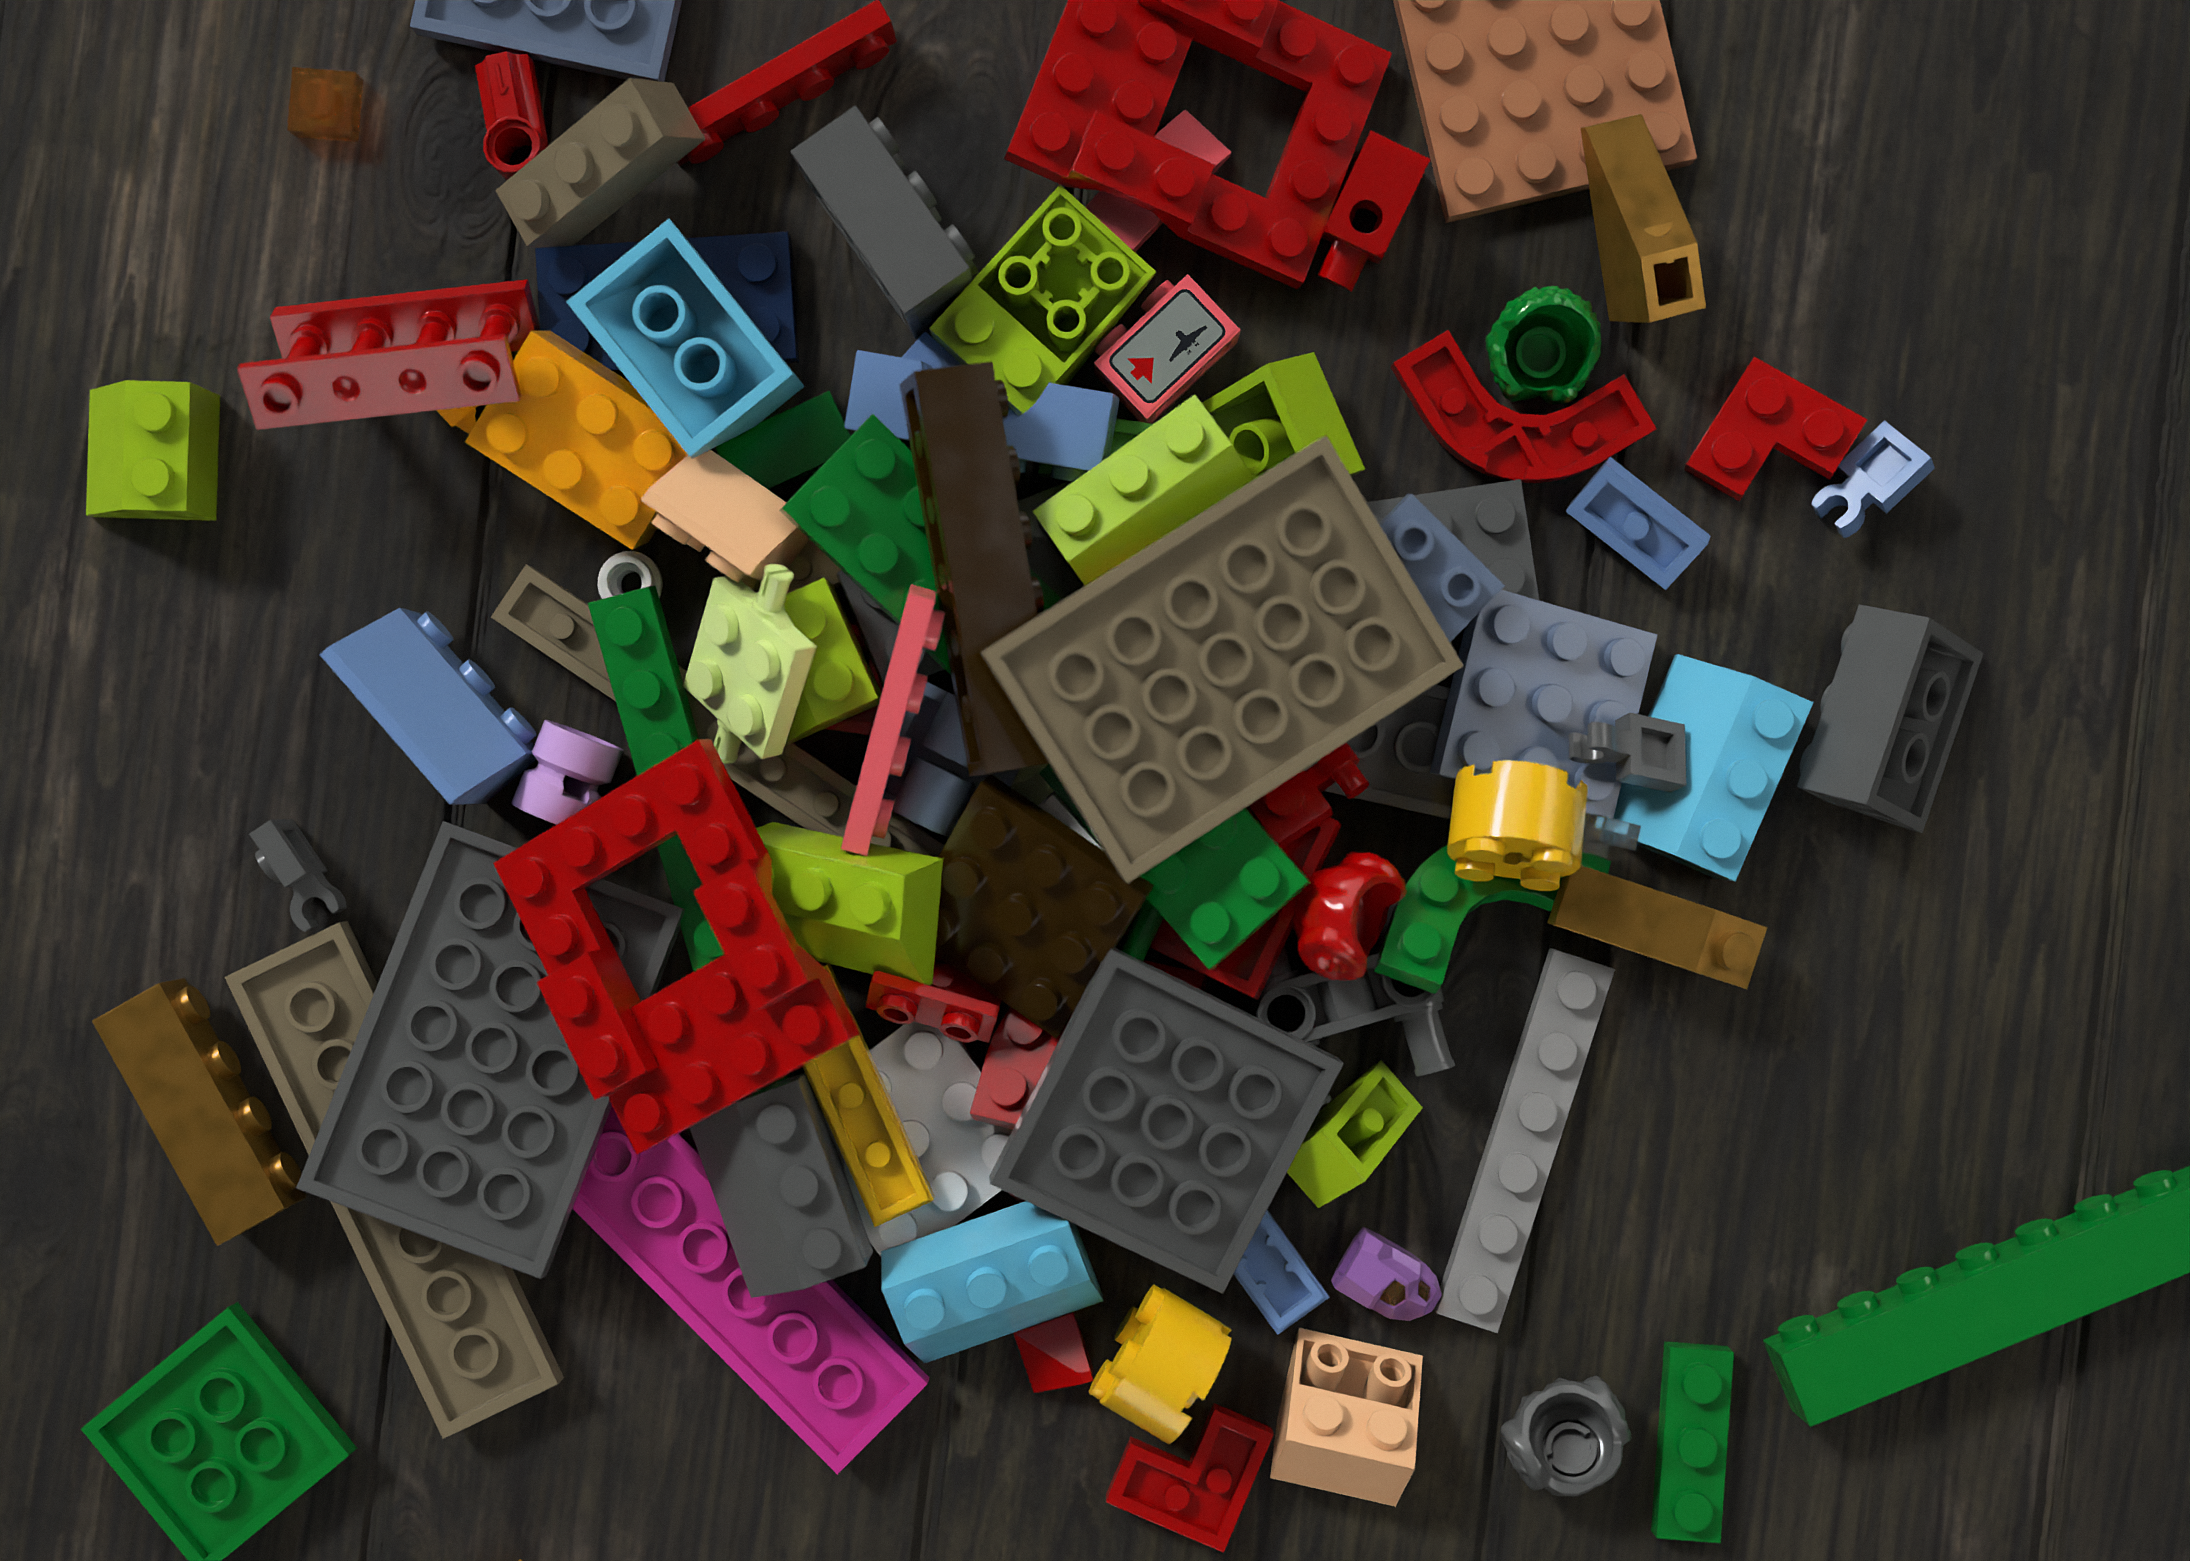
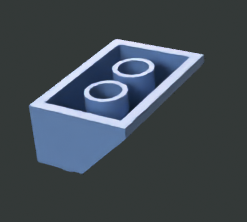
M398 608L330 645L320 654L449 804H486L537 760L532 754L534 744L531 740L537 736L533 727L514 708L510 707L506 711L503 710L489 694L495 688L492 680L472 660L468 659L465 663H462L448 647V644L454 640L452 635L428 611L421 616L418 612Z

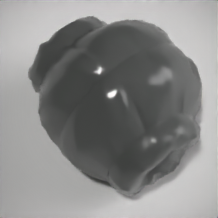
M1599 1376L1589 1377L1582 1382L1563 1378L1556 1379L1554 1382L1547 1384L1543 1391H1534L1532 1394L1522 1397L1514 1418L1505 1422L1500 1428L1501 1439L1507 1450L1508 1458L1525 1484L1533 1491L1544 1488L1552 1495L1577 1497L1612 1479L1621 1466L1623 1445L1628 1443L1632 1436L1625 1420L1626 1412L1624 1407L1618 1401L1617 1396L1612 1393L1609 1385Z

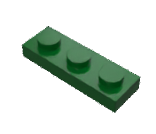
M1664 1341L1651 1532L1657 1539L1721 1543L1734 1352L1728 1346Z

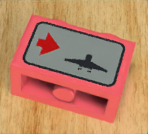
M1188 274L1175 286L1169 280L1163 282L1142 303L1141 308L1146 312L1142 318L1129 330L1123 324L1118 325L1095 348V352L1100 357L1094 362V375L1112 394L1120 398V402L1139 422L1153 423L1238 343L1241 330Z

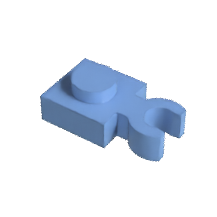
M1884 420L1839 464V473L1845 481L1842 484L1829 485L1820 490L1813 498L1811 505L1816 515L1820 518L1828 514L1833 507L1840 505L1848 507L1847 512L1835 522V526L1842 537H1849L1861 528L1865 520V510L1872 503L1887 514L1935 469L1932 458Z

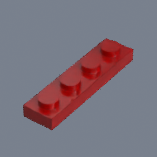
M880 0L871 2L688 107L705 140L680 159L677 164L681 166L688 161L692 164H698L714 157L723 149V141L744 129L746 132H755L763 129L779 116L778 110L798 98H801L802 101L817 98L833 86V78L854 66L857 69H865L881 61L889 53V46L896 43L897 39L892 22Z

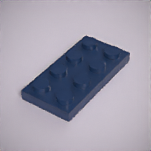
M789 232L687 238L786 363H799L792 239ZM640 241L535 248L540 331H552L616 374H623L570 308L567 301Z

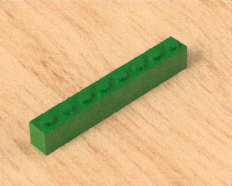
M2190 1166L2173 1173L2169 1170H2161L2145 1174L2133 1182L2134 1189L2114 1197L2109 1194L2086 1198L2074 1206L2075 1213L2055 1221L2045 1218L2027 1222L2019 1226L2014 1231L2016 1237L1996 1245L1992 1243H1979L1968 1246L1956 1253L1957 1261L1935 1270L1932 1267L1912 1269L1897 1277L1896 1282L1898 1285L1876 1294L1873 1291H1861L1848 1295L1838 1301L1837 1310L1817 1318L1813 1315H1802L1783 1322L1778 1327L1779 1333L1763 1339V1342L1791 1410L1809 1427H1812L2190 1273Z

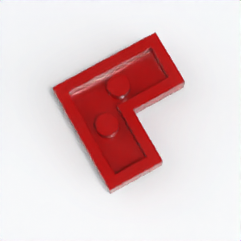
M1754 357L1686 463L1684 470L1739 502L1773 448L1830 480L1868 419Z
M1213 1403L1189 1461L1130 1436L1107 1490L1106 1503L1224 1553L1273 1438L1272 1427Z

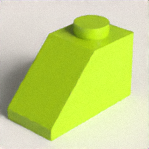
M1380 1060L1316 1115L1287 1173L1311 1201L1320 1208L1365 1182L1423 1107L1383 1061Z

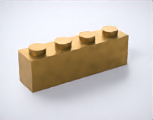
M182 978L158 983L92 1020V1023L215 1244L218 1246L306 1198L304 1191L296 1188L302 1175L299 1166L288 1153L281 1152L270 1132L272 1121L266 1107L258 1098L250 1096L239 1076L241 1065L236 1053L226 1042L218 1039L208 1021L210 1009L206 999L197 988L188 985L186 979Z

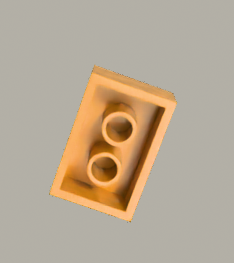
M530 331L513 360L522 395L520 401L486 405L465 443L633 550L648 543L657 529L652 521L658 512L641 501V499L653 484L674 468L688 454L629 381L552 331Z

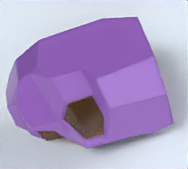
M1364 1226L1353 1238L1331 1279L1336 1290L1389 1319L1411 1321L1432 1312L1442 1296L1437 1276L1424 1262L1411 1252Z

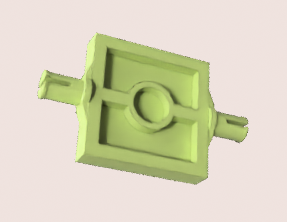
M769 564L765 567L759 593L751 590L741 580L738 583L728 576L713 579L683 687L717 718L719 727L714 740V746L724 764L736 762L741 741L761 759L783 753L816 649V645L795 628L785 612L783 604L790 581L793 579V573L791 571L788 572V568L781 565Z

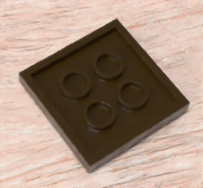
M989 774L978 785L938 857L943 859L935 955L1057 1038L1066 1028L1098 967L1109 950L1116 948L1155 885L1141 876H1138L1129 883H1125L1102 849L992 774Z

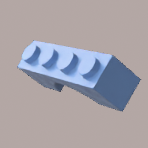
M857 350L844 428L856 431L869 416L874 414L900 441L901 439L909 440L899 384L914 371L933 369L932 366L919 360ZM1048 383L1042 395L1030 409L1019 417L1003 423L1007 446L1013 445L1016 449L1020 473L1026 472L1027 461L1052 465L1050 478L1074 482L1109 457L1120 398L1112 393Z

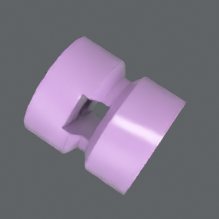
M544 720L532 750V754L538 761L537 767L524 770L511 803L513 806L533 816L559 824L601 798L597 792L599 785L611 783L624 750L577 729L550 720ZM565 775L569 776L570 779L565 781L563 784V779Z

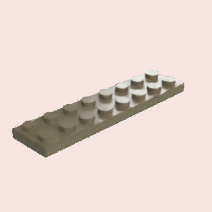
M348 921L332 925L225 977L308 1155H310L378 985ZM331 1201L443 1439L539 1394L563 1380L564 1376L512 1268Z

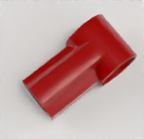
M506 51L485 56V60L475 65L487 130L483 139V151L487 161L507 181L547 148L549 144L534 62L528 54H512ZM532 145V151L524 162L510 165V159L518 148Z

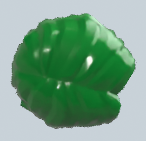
M1547 286L1540 289L1533 287L1521 296L1507 302L1499 319L1492 325L1491 332L1486 336L1490 371L1494 374V382L1499 385V390L1506 400L1516 402L1540 396L1545 403L1559 405L1569 403L1577 397L1578 391L1583 388L1589 379L1594 365L1601 356V324L1597 320V313L1592 312L1591 302L1582 300L1581 296L1573 294L1568 288L1559 289L1558 286Z

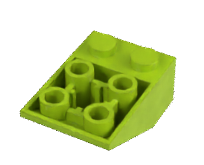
M1059 185L932 324L929 330L933 339L962 365L992 361L995 379H1001L1005 385L1009 408L1020 416L1036 403L1048 383L1066 386L1095 351L1097 345L1108 335L1155 276L1156 271L1062 185Z

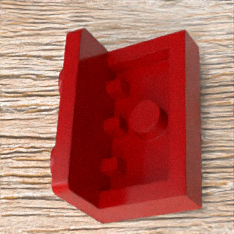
M935 955L932 985H926L881 971H874L865 1008L876 1010L882 1018L893 1023L911 1024L917 1022L938 1028L943 1035L956 1041L973 1042L980 1040L989 1043L1001 1000Z

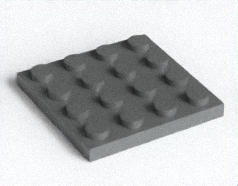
M1117 948L1110 949L1086 987L989 1175L990 1184L1223 1294L1340 1072L1343 1062L1338 1057Z

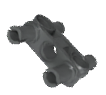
M1395 904L1389 907L1386 923L1377 939L1378 946L1372 948L1374 954L1369 955L1367 958V970L1363 977L1355 980L1341 981L1322 977L1314 971L1300 975L1299 970L1292 971L1284 945L1259 999L1250 997L1256 1017L1269 1023L1267 1016L1269 1004L1280 995L1293 996L1299 1001L1303 1016L1300 1024L1287 1033L1314 1046L1321 1044L1319 1038L1393 1017L1394 1022L1401 1021L1415 1065L1414 1071L1416 1076L1439 1072L1455 1066V1061L1451 1057L1438 1010L1444 1008L1442 1002L1445 1001L1441 987L1436 994L1420 989L1418 993L1406 997L1395 990L1392 978L1374 972ZM1327 1094L1322 1105L1332 1102L1330 1094Z

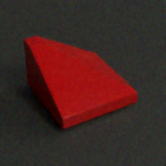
M1074 1312L1013 1333L1034 1393L1094 1381V1369Z

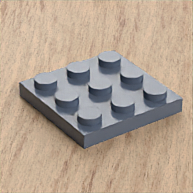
M1500 590L1465 626L1458 654L1463 667L1455 671L1430 774L1455 780L1459 770L1474 764V776L1490 774L1493 761L1505 760L1532 762L1556 767L1568 772L1567 785L1576 789L1581 780L1587 785L1586 815L1613 820L1622 782L1616 781V763L1586 764L1570 760L1569 734L1575 732L1588 735V724L1591 722H1602L1615 726V720L1630 712L1639 713L1657 634Z

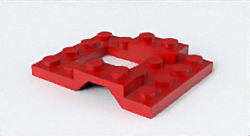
M1068 0L1004 160L1065 187L1106 191L1153 212L1178 237L1298 289L1304 283L1323 230L1331 214L1392 53L1280 0ZM1192 40L1306 92L1266 197H1262L1212 174L1215 164L1154 137Z
M711 739L696 740L493 863L548 976L537 981V985L594 1100L608 1096L636 1155L650 1150L860 1035L830 973L797 944L772 895V859ZM678 834L703 886L693 892L724 955L641 1001L585 888Z

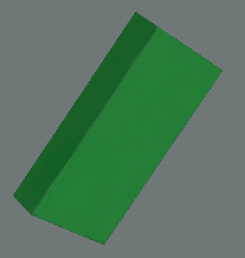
M827 391L759 423L748 431L718 445L716 449L719 456L773 492L817 471L844 444L851 434L848 429L844 428V419L830 391Z

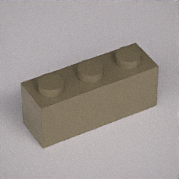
M629 78L495 191L527 246H573L702 143L705 137L674 83Z

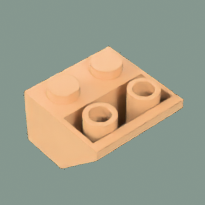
M712 450L693 459L689 455L686 456L653 484L641 499V501L658 512L652 521L656 527L683 545L688 544L699 552L706 545L712 550L706 558L709 564L739 583L741 580L750 588H753L758 580H763L764 569L767 565L777 564L788 568L795 557L803 550L809 539L779 511L787 503Z
M1299 1328L1295 1338L1277 1418L1270 1478L1396 1507L1415 1470L1423 1356Z

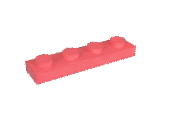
M910 584L844 832L842 850L867 856L872 836L885 839L894 801L882 798L889 774L898 777L902 776L911 742L910 738L899 736L905 711L914 714L919 713L928 679L927 675L916 673L922 648L936 650L945 612L933 609L936 598V591Z

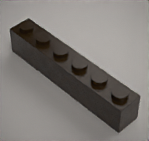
M992 361L914 371L899 385L939 609L945 612L942 626L969 777L1049 763L980 654L981 651L1042 614L1044 609L1041 585L1035 576H1030L1026 551L1030 550L1032 545L1031 526L1025 511H1019L1014 486L1018 485L1020 481L1019 458L1014 446H1007L1003 420L1007 418L1009 409L1005 385L1001 379H995Z

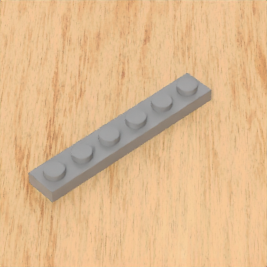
M1549 948L1440 1286L1442 1296L1434 1307L1437 1314L1498 1333L1614 975V968Z

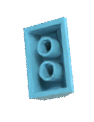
M670 219L666 220L567 301L570 308L692 459L755 427L805 387Z
M1676 654L1648 716L1685 724L1686 786L1673 792H1666L1622 783L1613 820L1603 819L1600 829L1712 878L1736 881L1814 702L1757 677Z
M1027 1201L881 1251L882 1292L904 1345L924 1363L1104 1301L1102 1291L1076 1224Z

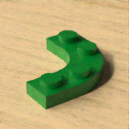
M1448 845L1431 855L1416 870L1406 884L1407 893L1401 901L1395 904L1374 972L1436 994L1442 986L1458 929L1467 914L1481 904L1500 900L1527 903L1551 912L1558 889L1553 891L1530 890L1520 885V879L1494 876L1493 880L1484 882L1462 879L1455 875L1456 862L1447 854ZM1582 851V866L1606 874L1609 873L1610 860Z

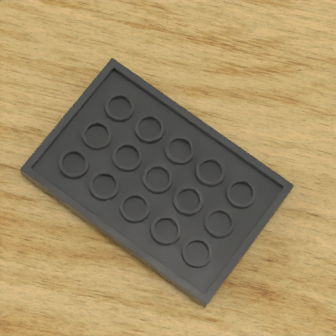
M443 821L296 1188L542 1279L548 1274L612 1104L608 1096L594 1100L537 985V981L548 976L493 864L517 848ZM601 879L585 889L640 1000L643 1001L654 995L657 991L680 931V924L685 909Z

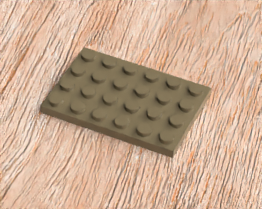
M1327 436L1312 442L980 652L1125 883L1134 880L1463 667L1462 662Z

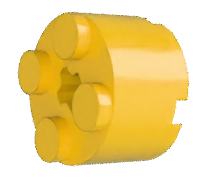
M1493 761L1490 774L1474 776L1475 764L1459 770L1455 778L1447 854L1456 862L1455 875L1465 880L1478 882L1493 880L1494 876L1520 879V885L1524 888L1535 891H1553L1559 889L1560 877L1573 874L1580 869L1588 787L1582 780L1575 789L1567 785L1568 772L1556 767L1524 761Z
M1154 1284L1145 1295L1139 1308L1137 1309L1133 1306L1122 1321L1114 1338L1122 1346L1113 1362L1107 1359L1103 1363L1090 1386L1089 1394L1099 1399L1100 1404L1165 1443L1170 1444L1179 1437L1192 1419L1181 1412L1184 1407L1188 1409L1197 1397L1204 1400L1212 1387L1229 1350L1231 1337L1227 1334L1232 1330L1184 1299Z

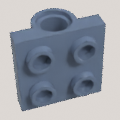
M1407 494L1379 523L1449 642L1505 586L1413 494Z
M927 682L919 713L914 714L905 711L899 736L911 739L902 776L888 775L882 798L894 801L892 811L936 833L950 837L978 785L989 774L969 777L955 695ZM1021 768L991 774L1009 787H1012Z

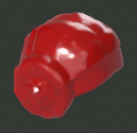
M1350 852L1339 865L1313 872L1309 878L1311 883L1306 886L1305 893L1299 896L1293 908V927L1299 938L1298 952L1301 959L1310 970L1331 980L1347 981L1364 976L1367 970L1369 952L1375 945L1386 923L1390 905L1401 901L1407 893L1405 880L1400 876L1398 869L1388 860L1371 852Z

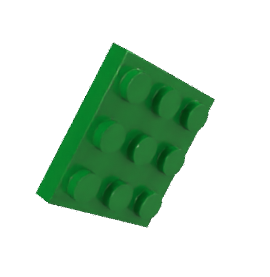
M238 1302L221 1312L81 1428L82 1432L188 1561H222L357 1449L355 1444Z

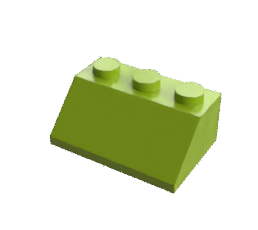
M1193 395L1036 508L1033 513L1086 586L1255 478L1196 395Z
M776 822L756 828L772 859V895L797 944L816 961L869 974H873L874 971H881L926 985L933 984L943 859L870 843L867 856L842 850L843 837Z

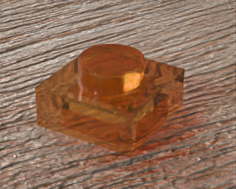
M292 67L287 130L295 137L358 142L363 79L356 72Z

